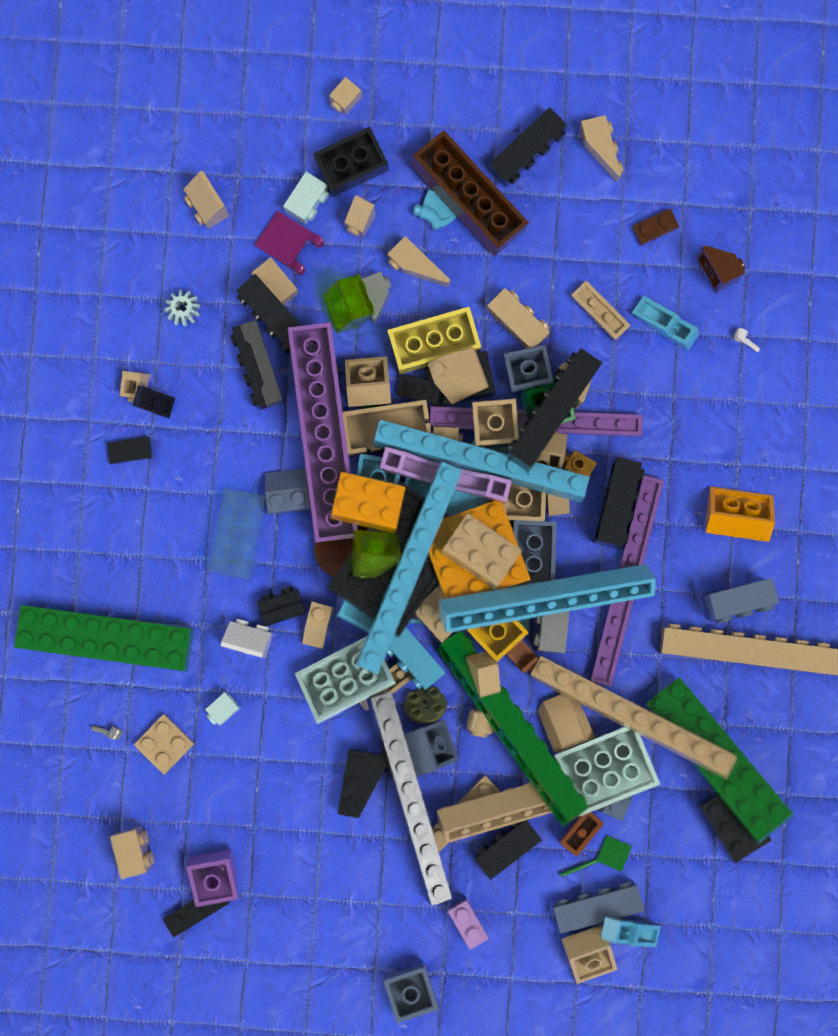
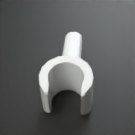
M743 328L736 329L734 334L735 341L748 345L756 352L760 350L757 345L746 338L747 330Z

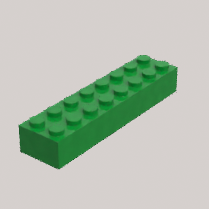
M21 605L14 648L188 671L194 629Z
M680 677L646 703L649 712L737 757V762L727 780L693 762L691 763L758 844L793 817L792 811Z

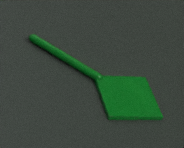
M606 835L596 859L564 871L560 876L564 877L598 862L622 872L632 846Z

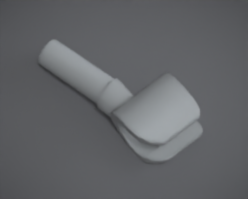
M95 725L91 727L92 731L102 733L114 740H118L123 733L116 726H112L110 730Z

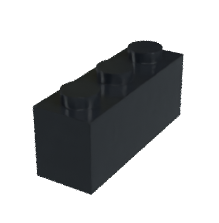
M528 820L511 824V829L506 833L501 831L492 838L494 842L488 847L484 844L475 851L477 855L474 856V859L490 880L542 841Z

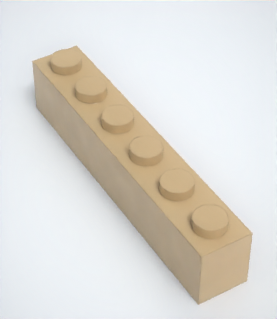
M529 782L520 787L508 788L502 792L487 794L474 800H466L454 806H445L437 810V819L444 841L449 843L552 813V811L532 783Z

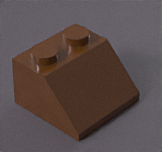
M704 246L696 256L716 293L737 283L745 274V265L742 259L737 258L734 253Z

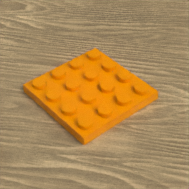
M493 501L442 519L428 554L445 599L494 591V589L442 555L441 552L467 513L518 547L501 502ZM521 553L496 590L511 588L531 580Z

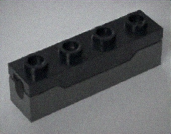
M254 320L233 327L234 334H231L230 337L233 346H238L240 354H237L240 366H245L246 374H243L247 387L251 386L253 393L250 394L253 406H258L259 410H263L267 407L284 403L257 321Z

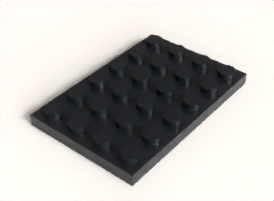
M403 482L398 484L404 486L405 491L395 532L391 533L368 527L327 586L328 589L372 620L376 617L425 499ZM444 513V516H443L442 519L447 518V517H450V516L447 515L446 513ZM427 554L394 635L396 637L401 635L438 581L429 554Z

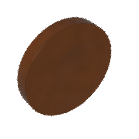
M357 525L359 537L316 542L314 546L315 558L323 572L333 578L368 527Z

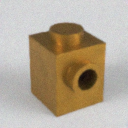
M575 450L573 454L568 453L563 463L565 467L563 470L589 477L597 462Z

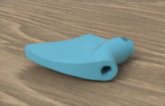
M428 190L423 206L416 204L413 211L415 216H420L419 218L428 221L433 230L446 227L457 217L432 190Z

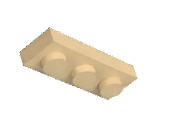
M587 281L571 295L574 301L614 341L631 326Z

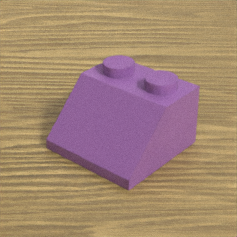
M232 849L189 858L186 868L196 907L237 900L239 898L237 869Z

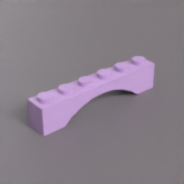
M385 447L380 470L431 484L440 463ZM461 469L462 473L454 489L455 491L506 504L512 480Z

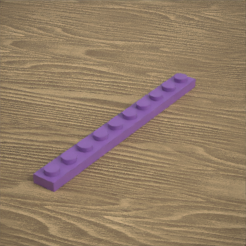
M431 406L430 429H433V427L459 428V430H474L473 408ZM517 410L518 424L523 426L526 421L528 423L531 422L525 410ZM574 412L576 419L561 424L556 431L561 434L641 437L643 415Z
M646 475L643 476L639 488V497L634 508V518L629 527L628 543L625 544L619 569L643 565L664 480ZM634 600L609 605L590 679L591 682L612 686Z

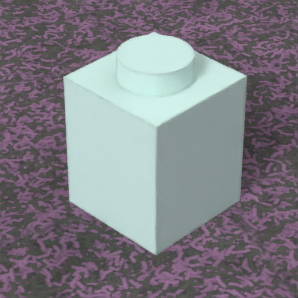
M224 692L205 709L208 712L206 716L214 725L218 723L220 726L241 707L228 692Z

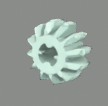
M179 290V296L177 297L174 293H171L173 300L165 301L169 307L164 308L166 313H170L167 318L169 320L174 319L175 325L182 321V325L187 326V320L191 323L195 322L192 316H200L199 312L195 310L200 309L201 305L196 303L198 300L196 296L191 297L190 291H187L184 295L183 291ZM183 305L186 311L180 310L179 306Z

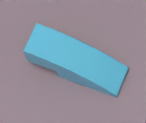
M645 296L642 297L632 312L635 317L687 351H689L700 334L697 327L684 321L678 314Z
M605 917L601 939L632 946L656 947L661 926L623 918Z

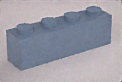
M631 881L622 882L618 888L611 889L610 886L600 888L598 893L592 895L589 892L577 895V899H559L555 905H552L560 934L602 923L605 921V917L621 918L644 911L638 885L636 883L632 884Z

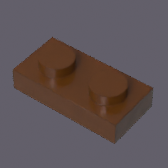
M670 208L633 225L632 229L640 246H643L679 229L680 226Z

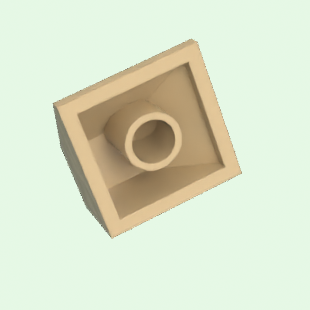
M475 348L451 353L428 363L434 383L451 404H455L489 388Z

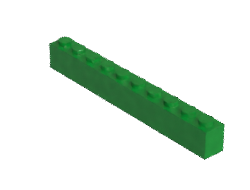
M459 631L440 643L437 652L476 707L485 715L489 725L562 827L583 814L589 808L585 797L577 792L572 779L564 774L559 761L551 756L546 743L538 738L533 725L525 720L520 707L510 699L507 689L500 685L501 691L499 693L479 697L466 661L467 656L479 653L473 648L471 639L464 635L462 631Z

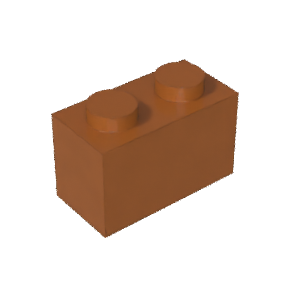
M592 812L580 817L578 816L558 841L577 857L604 823Z

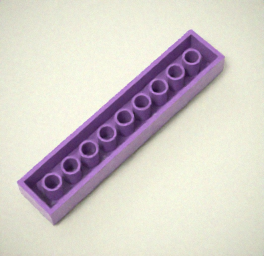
M331 322L288 327L315 543L359 537L356 524L330 519L341 472L350 474Z

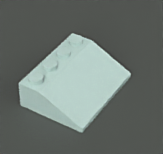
M367 636L295 673L317 724L396 684L385 659L378 674L356 666Z
M626 727L554 755V758L559 761L564 774L572 779L577 792L581 793L587 801L589 808L580 816L660 785L641 736Z

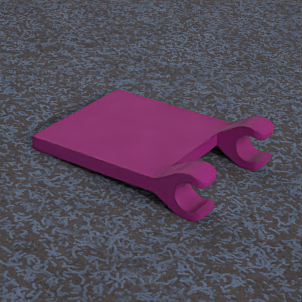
M277 211L255 243V246L302 276L306 269L301 263L295 261L296 257L307 241H310L318 248L323 246L324 241L319 235Z

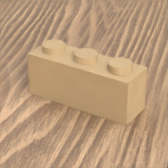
M504 288L487 305V311L526 349L539 346L550 335L549 326L542 319L538 321L533 316L535 314L528 305L523 306L518 301L520 298L514 291H508Z

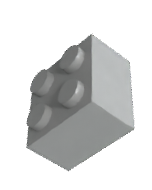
M570 611L536 617V625H539V632L534 634L533 646H537V651L565 653Z

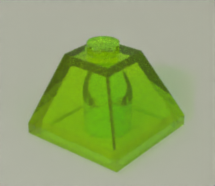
M354 530L353 576L376 578L401 561L397 533Z

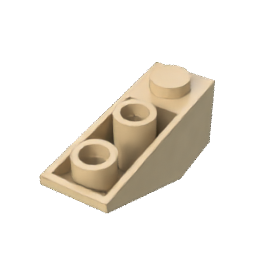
M606 115L581 121L580 131L585 148L615 181H619L623 173L622 162L617 160L618 146L616 141H612L613 127L611 121L607 122Z

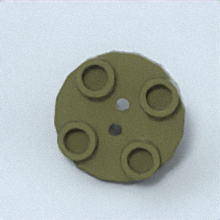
M438 687L427 688L425 691L424 689L411 691L406 696L405 713L416 724H428L437 721L447 710V700Z

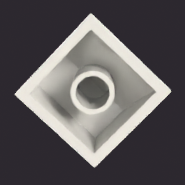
M237 618L236 622L230 621L220 646L266 658L273 633L268 632L269 628L258 624L256 628L249 627V622Z

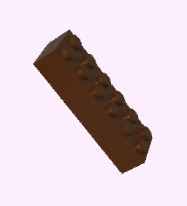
M445 130L412 156L410 165L494 257L526 230L529 222Z

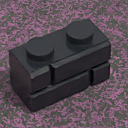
M293 586L282 589V594L276 596L273 593L260 596L261 600L257 601V605L264 626L306 614L299 589L294 590Z

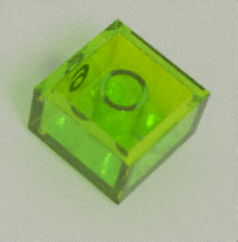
M360 274L337 280L322 294L337 334L360 327L375 314L374 305L368 297L366 285L362 281Z

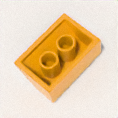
M710 486L705 518L706 533L770 542L775 525L773 495Z

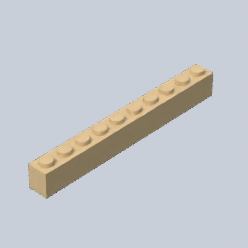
M668 624V628H662L659 651L661 654L838 676V649L830 648V644L817 643V646H809V641L796 640V644L787 643L788 639L778 637H775L774 641H769L763 635H753V638H745V633L732 632V636L723 635L724 631L714 629H711L710 633H705L699 627H689V630H682L681 625Z
M540 656L530 674L535 681L726 780L737 762L735 755Z

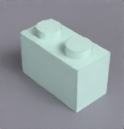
M305 172L284 204V211L306 225L309 220L312 221L318 212L316 210L320 203L323 204L328 198L327 184Z

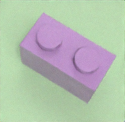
M467 897L448 907L451 918L470 950L489 939Z

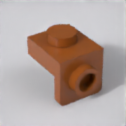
M522 639L506 653L523 674L526 671H532L539 660L537 655Z

